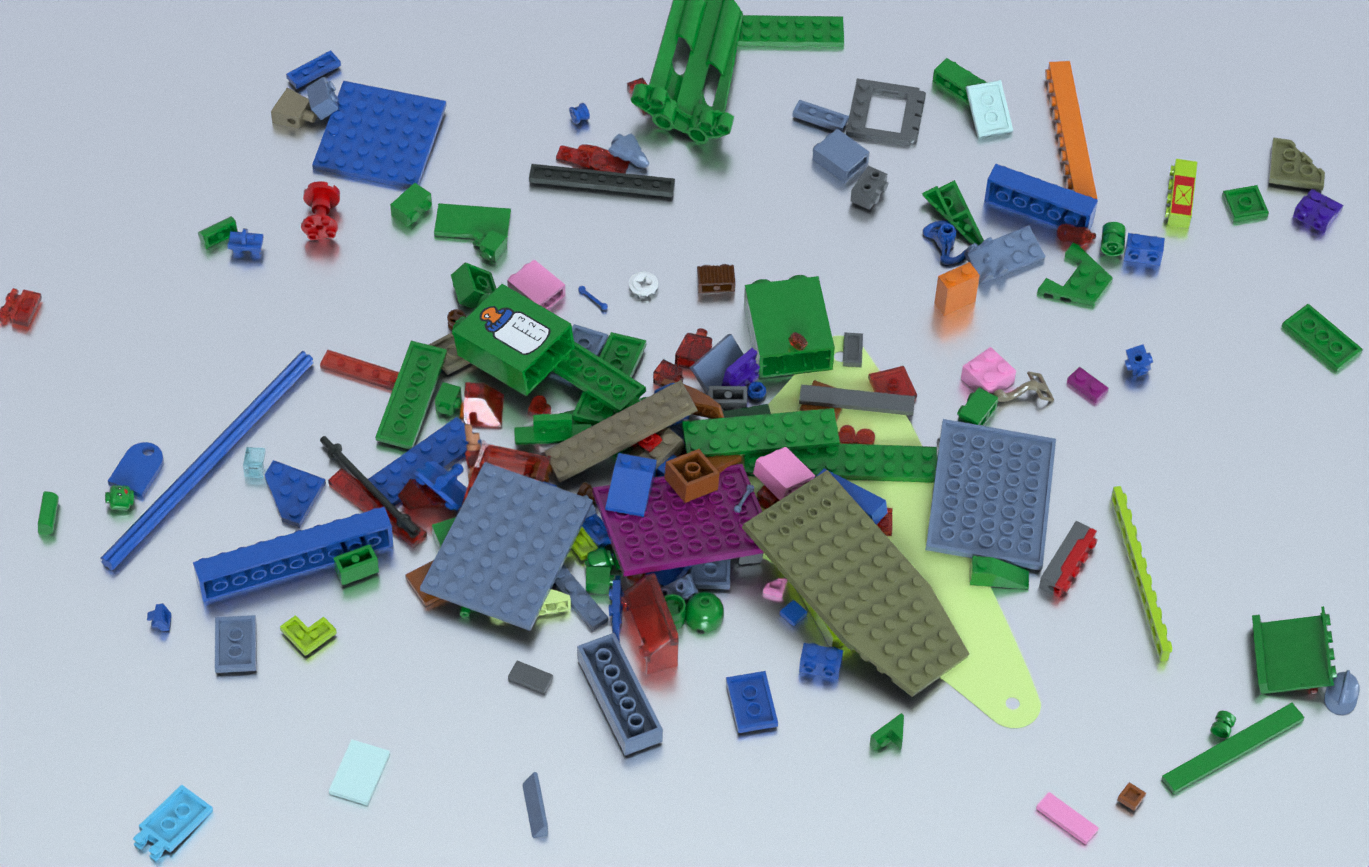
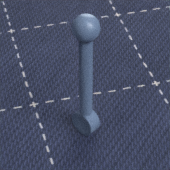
M747 485L746 493L739 504L734 507L736 513L741 512V507L746 498L754 491L753 485Z

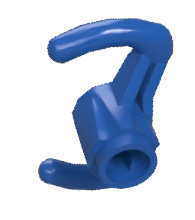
M935 221L923 228V235L933 238L942 251L940 261L943 264L952 265L966 259L964 255L965 250L956 257H949L950 248L954 246L956 230L949 221Z

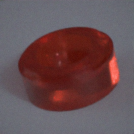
M793 332L788 338L790 344L797 350H804L808 345L807 340L797 332Z
M864 428L857 432V444H874L875 434L872 430Z

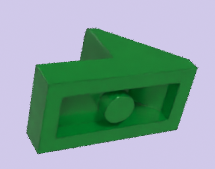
M902 713L871 735L870 746L874 750L879 747H885L890 740L900 750L902 749L904 715Z

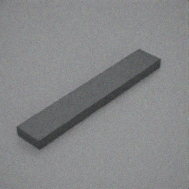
M801 384L799 404L913 416L915 396Z

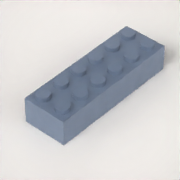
M615 633L577 646V659L624 755L626 756L663 742V729Z

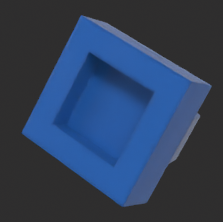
M163 603L156 604L155 610L147 613V621L152 620L151 625L158 626L162 632L169 631L171 612Z

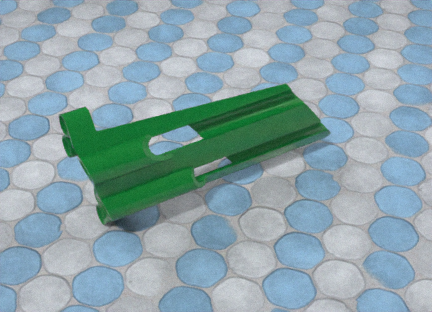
M734 0L672 1L649 85L636 84L631 96V102L650 114L653 122L659 128L667 131L674 128L687 133L693 141L699 144L708 143L709 138H719L730 134L734 116L725 112L743 18V12ZM679 37L683 38L691 49L686 70L681 75L675 72L672 65ZM710 64L715 66L721 74L712 106L706 103L703 93Z

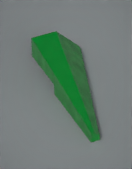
M955 180L939 188L935 186L922 193L923 197L971 244L976 243L980 245L983 243L984 239Z

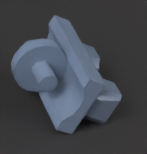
M688 574L660 588L659 593L661 598L669 594H675L685 600L698 593V590L693 583L692 575Z

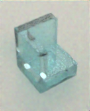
M246 447L243 462L244 477L264 478L265 448Z

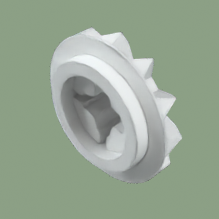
M637 272L629 279V289L632 290L633 294H638L639 297L641 295L648 297L649 294H654L656 289H658V279L650 272ZM646 281V285L641 288V285Z

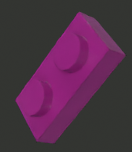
M1078 367L1067 378V382L1095 403L1108 393L1109 390L1106 385L1081 367Z

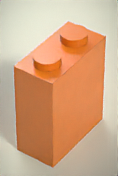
M970 262L938 276L934 304L944 316L976 302L980 275Z

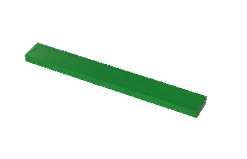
M1292 702L1162 775L1161 779L1171 792L1175 794L1304 721L1305 717Z

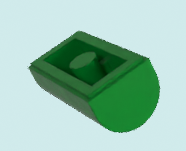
M230 216L199 231L198 236L203 246L208 249L230 238V231L238 232L236 220Z
M43 492L38 519L39 535H50L54 531L59 496L53 492Z

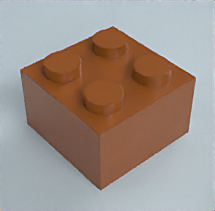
M700 449L666 461L664 479L684 503L718 490L720 473Z

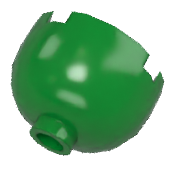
M699 592L689 598L685 608V620L693 630L697 631L699 629L704 630V632H710L721 626L724 618V606L721 599L710 592Z

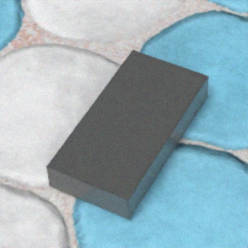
M844 332L843 366L862 367L863 333Z
M517 660L508 675V680L545 694L553 680V675Z

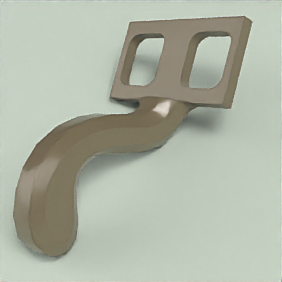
M1030 371L1027 372L1030 381L1023 383L1008 393L1001 389L993 393L994 396L998 397V402L1011 401L1028 390L1036 391L1042 400L1053 402L1054 398L1042 374ZM1033 376H1037L1041 383L1037 382ZM1040 390L1045 391L1048 397H1044Z

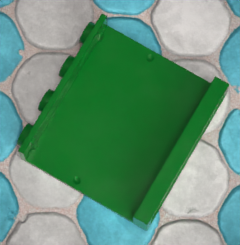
M1324 606L1321 607L1322 613L1318 616L1262 622L1260 614L1252 615L1258 684L1261 694L1334 686L1333 678L1337 677L1336 666H1332L1331 660H1335L1334 648H1330L1329 643H1333L1332 631H1328L1327 627L1331 626L1330 614L1325 613Z

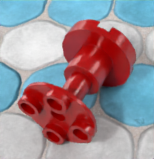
M324 181L310 183L308 188L304 189L303 200L312 208V212L315 215H310L303 219L301 229L310 240L334 238L338 230V224L334 219L326 215L329 214L330 209L336 207L340 202V190L335 185L333 187L328 186V182Z

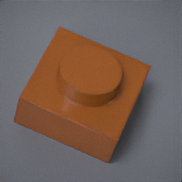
M1129 782L1119 794L1117 801L1135 811L1145 798L1146 792Z

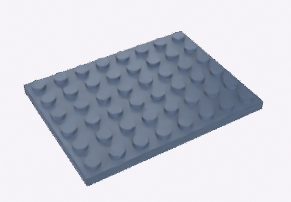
M943 419L925 550L972 558V556L993 557L1014 566L1042 571L1056 439Z
M484 462L420 586V591L531 631L593 505V500Z

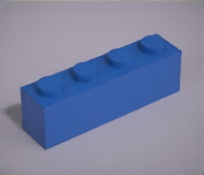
M823 469L818 475L825 472L826 469ZM830 472L876 525L888 513L885 499Z

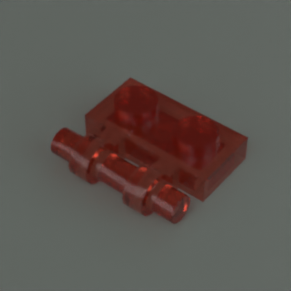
M12 288L5 298L4 306L0 308V321L4 322L10 316V323L28 327L42 299L41 293L23 289L21 295H18L19 291Z

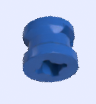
M580 103L575 108H569L570 116L575 124L580 123L581 120L590 119L589 110L585 103Z

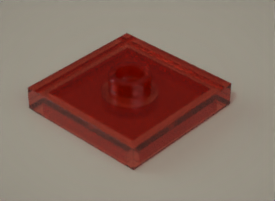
M904 366L868 375L874 392L915 396V399H917V393Z

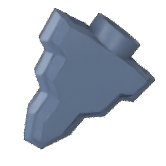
M632 133L626 136L618 134L611 142L612 146L608 150L611 155L619 157L624 161H630L639 168L649 166L650 163L647 157L641 151L642 148Z

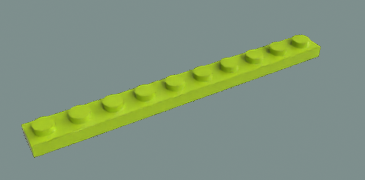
M1115 486L1112 490L1111 500L1160 662L1168 661L1169 655L1172 652L1171 641L1167 640V627L1161 620V608L1157 607V594L1151 587V575L1147 574V561L1141 554V542L1137 541V528L1131 521V509L1127 508V495L1123 493L1121 486Z

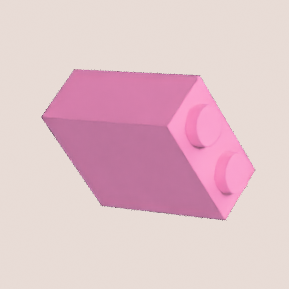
M535 259L529 264H525L516 274H512L507 280L509 288L547 310L565 296V284Z
M787 447L775 450L764 457H759L755 462L753 474L779 500L815 478V475Z

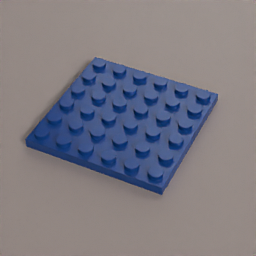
M343 81L337 96L339 109L330 115L312 164L313 169L409 188L414 183L419 185L447 106L446 101Z

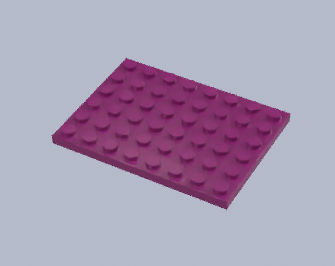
M743 464L731 465L720 472L718 490L686 503L664 479L665 476L656 477L644 517L605 510L610 485L593 487L594 499L623 576L764 553L742 528L744 523L762 512L754 491L746 498L741 507V512L736 513L734 511V507L739 504L746 493L747 485H751Z

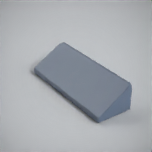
M533 772L523 782L522 787L531 834L533 838L547 836L548 823L538 773Z

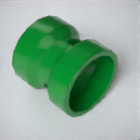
M1222 710L1217 713L1215 717L1216 722L1212 724L1210 731L1218 738L1227 739L1231 734V728L1235 725L1236 717L1232 713Z

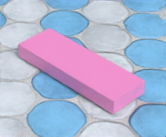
M1050 792L1036 806L1039 812L1085 845L1098 832L1099 828Z

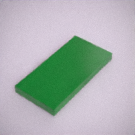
M438 203L434 236L474 239L472 235L476 231L486 237L489 231L493 230L506 236L508 240L511 208Z
M1306 304L1282 323L1284 329L1335 372H1338L1363 351L1358 344L1310 304Z

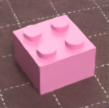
M990 347L963 365L961 380L974 392L981 388L993 395L996 390L1001 389L1004 391L1014 384L1016 370Z

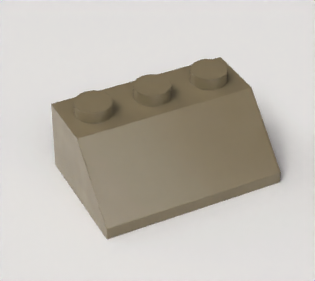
M667 427L656 432L662 438V442L650 453L637 445L627 454L657 460L655 478L657 477V468L673 454L678 457L685 450L683 440Z

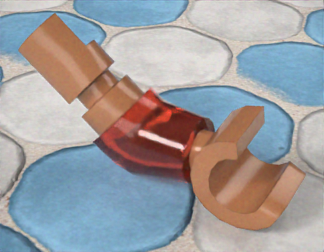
M465 424L466 441H468L465 458L468 466L469 489H471L484 464V453L481 444L478 443L480 434L472 433V424Z

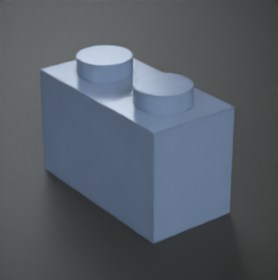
M324 76L306 87L311 110L320 120L339 109L337 104L338 97L334 92L336 88Z

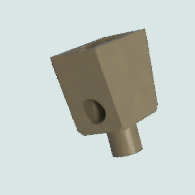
M286 88L271 110L272 123L293 128H301L305 121L314 123L317 115L311 111L309 99L290 88Z

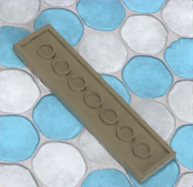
M680 380L544 452L561 483L698 410L683 382Z

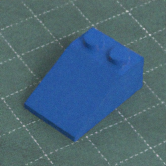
M618 453L605 510L644 517L655 480L657 460Z

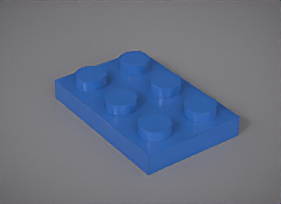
M766 671L726 677V685L738 733L778 727V719Z

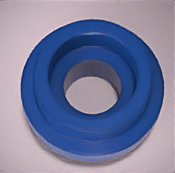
M753 382L749 385L747 394L752 399H761L766 395V387L761 382Z

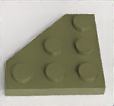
M1273 137L1269 183L1323 191L1325 172L1321 168L1318 169L1308 155L1300 152L1292 140Z

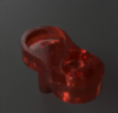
M1062 224L1057 229V236L1063 242L1087 245L1091 240L1096 239V233L1091 232L1087 227Z

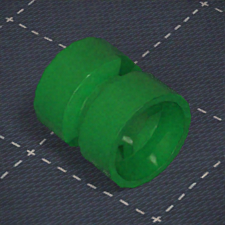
M1108 222L1103 225L1101 251L1105 255L1119 256L1124 252L1126 228L1122 223Z
M669 594L660 601L659 621L666 630H678L684 625L686 605L683 598L679 595Z

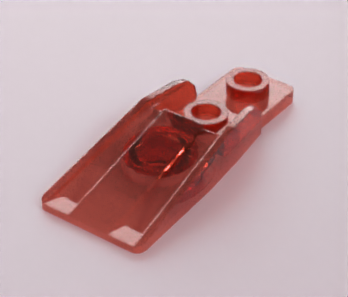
M587 144L580 145L578 149L561 145L556 155L557 161L572 164L581 169L626 173L630 161L614 157L604 148Z

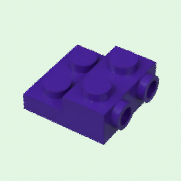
M1311 189L1297 204L1293 216L1325 233L1342 211L1344 205Z
M751 348L730 365L725 371L721 386H746L755 382L759 377L760 366L756 363L758 352Z

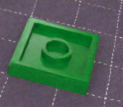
M1258 185L1223 191L1222 196L1233 222L1268 217L1269 211Z

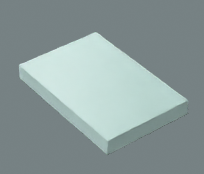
M1001 80L966 87L978 139L1013 132Z
M351 739L330 786L329 794L368 806L388 761L390 751Z

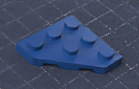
M273 460L264 474L266 483L269 486L282 522L300 528L324 488L326 480Z

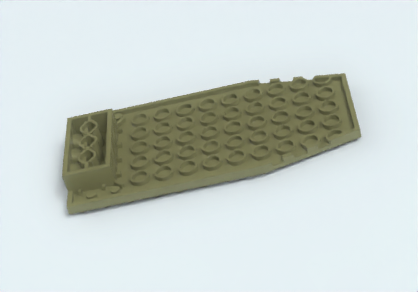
M828 470L753 517L742 526L743 530L842 643L851 651L854 649L858 652L864 661L867 662L868 660L877 667L876 670L880 673H885L891 677L892 682L912 697L970 655L930 584Z

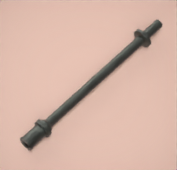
M326 436L321 437L320 442L328 449V457L331 459L336 457L397 519L396 525L399 528H403L411 538L418 536L420 528L411 521V517L408 514H402L342 453L341 444H333Z

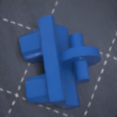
M243 228L242 232L230 231L228 249L232 250L233 253L250 251L253 255H259L264 235L248 233L246 228Z

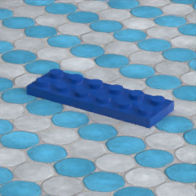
M458 417L454 418L368 480L396 506L424 486L416 482V476L413 473L427 461H436L447 470L472 452L467 451L466 445L468 441H466L465 424Z

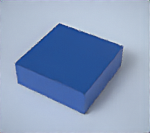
M793 599L780 610L779 615L794 627L807 616L808 611Z

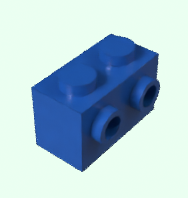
M1128 233L1124 261L1160 266L1165 238Z
M804 643L799 672L839 679L843 650L836 647L819 646L815 643Z

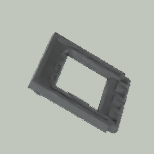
M857 78L846 135L907 146L910 143L916 144L926 92L919 91L920 88ZM872 92L894 97H907L900 133L865 127Z

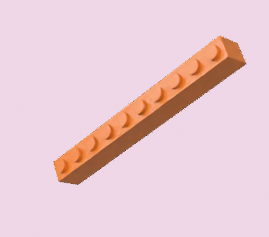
M1070 61L1049 62L1048 69H1045V79L1049 81L1050 105L1054 107L1053 120L1057 122L1055 131L1056 134H1059L1058 146L1062 148L1061 161H1064L1065 164L1063 172L1064 175H1067L1066 188L1097 199Z

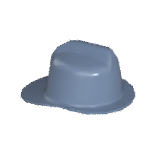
M1347 670L1346 672L1337 673V677L1333 678L1334 686H1327L1325 692V705L1336 715L1351 713L1357 704L1360 692V685L1356 677L1350 673V670Z

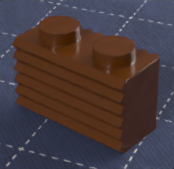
M734 265L697 266L698 293L735 292Z

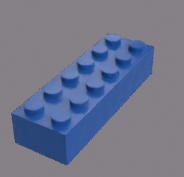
M995 164L987 179L984 202L1086 238L1094 223L1098 200L1029 176L1023 172L1015 171L1006 166Z

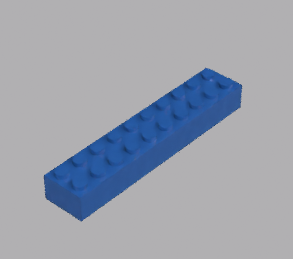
M385 507L374 508L368 512L336 519L330 523L298 530L285 536H277L271 540L260 541L247 547H239L236 550L222 552L216 556L201 558L193 562L202 600L207 602L333 565L334 557L371 544L374 552L394 547L392 525Z

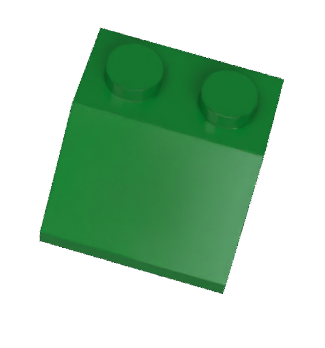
M466 262L451 274L459 304L472 309L477 308V304L484 294H491L497 289L491 272Z

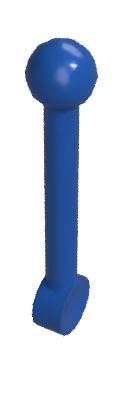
M579 286V293L587 295L600 305L602 310L608 308L606 303H602L587 292L585 286Z

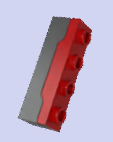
M1075 521L1041 576L1040 589L1059 598L1063 592H1068L1072 583L1070 582L1072 577H1077L1080 571V564H1085L1089 556L1088 551L1090 549L1093 550L1097 544V530Z

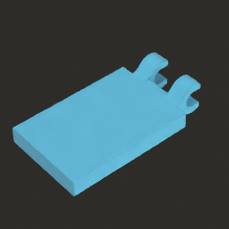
M181 785L139 825L141 832L134 836L133 840L136 841L134 846L141 850L147 841L153 843L154 845L149 849L151 853L149 857L156 862L162 856L165 849L168 852L173 851L213 812V807Z

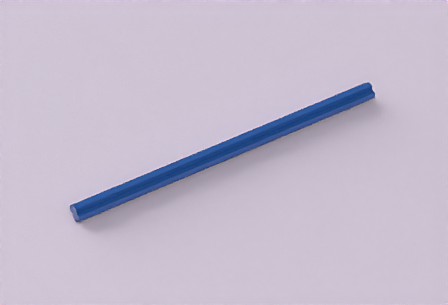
M301 351L102 555L101 563L110 570H114L313 364L312 356L306 354L305 351Z

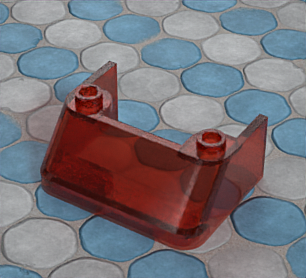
M654 573L645 575L622 593L620 602L623 612L631 611L641 638L639 652L642 658L645 657L646 673L648 675L678 666L679 638L656 575Z

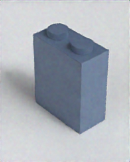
M836 129L833 133H829L822 142L814 146L812 160L843 183H846L869 163L870 152L839 129Z

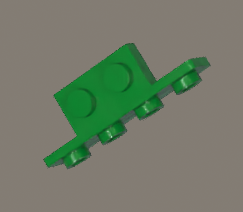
M572 413L533 415V426L514 428L515 444L561 443L590 428L591 424L572 425Z

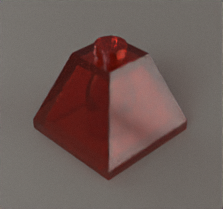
M465 382L463 423L472 424V427L502 428L504 394L485 383Z
M410 479L398 495L402 505L409 510L448 509L445 506V500L426 484H418L415 479Z

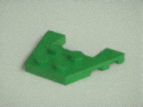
M1073 242L1065 252V257L1079 264L1077 269L1064 286L1046 278L1038 288L1037 293L1040 295H1044V293L1051 294L1054 298L1058 299L1061 297L1069 298L1072 302L1095 306L1112 283L1113 277L1077 243Z

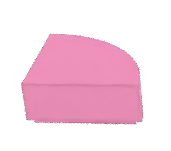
M778 578V580L767 583L763 593L782 598L788 580L786 578Z

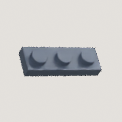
M802 100L798 101L792 113V117L834 131L839 129L841 132H843L849 119L848 115Z

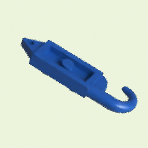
M617 575L615 580H613V588H609V599L612 600V604L609 605V617L612 616V633H615L620 643L623 590L621 576Z

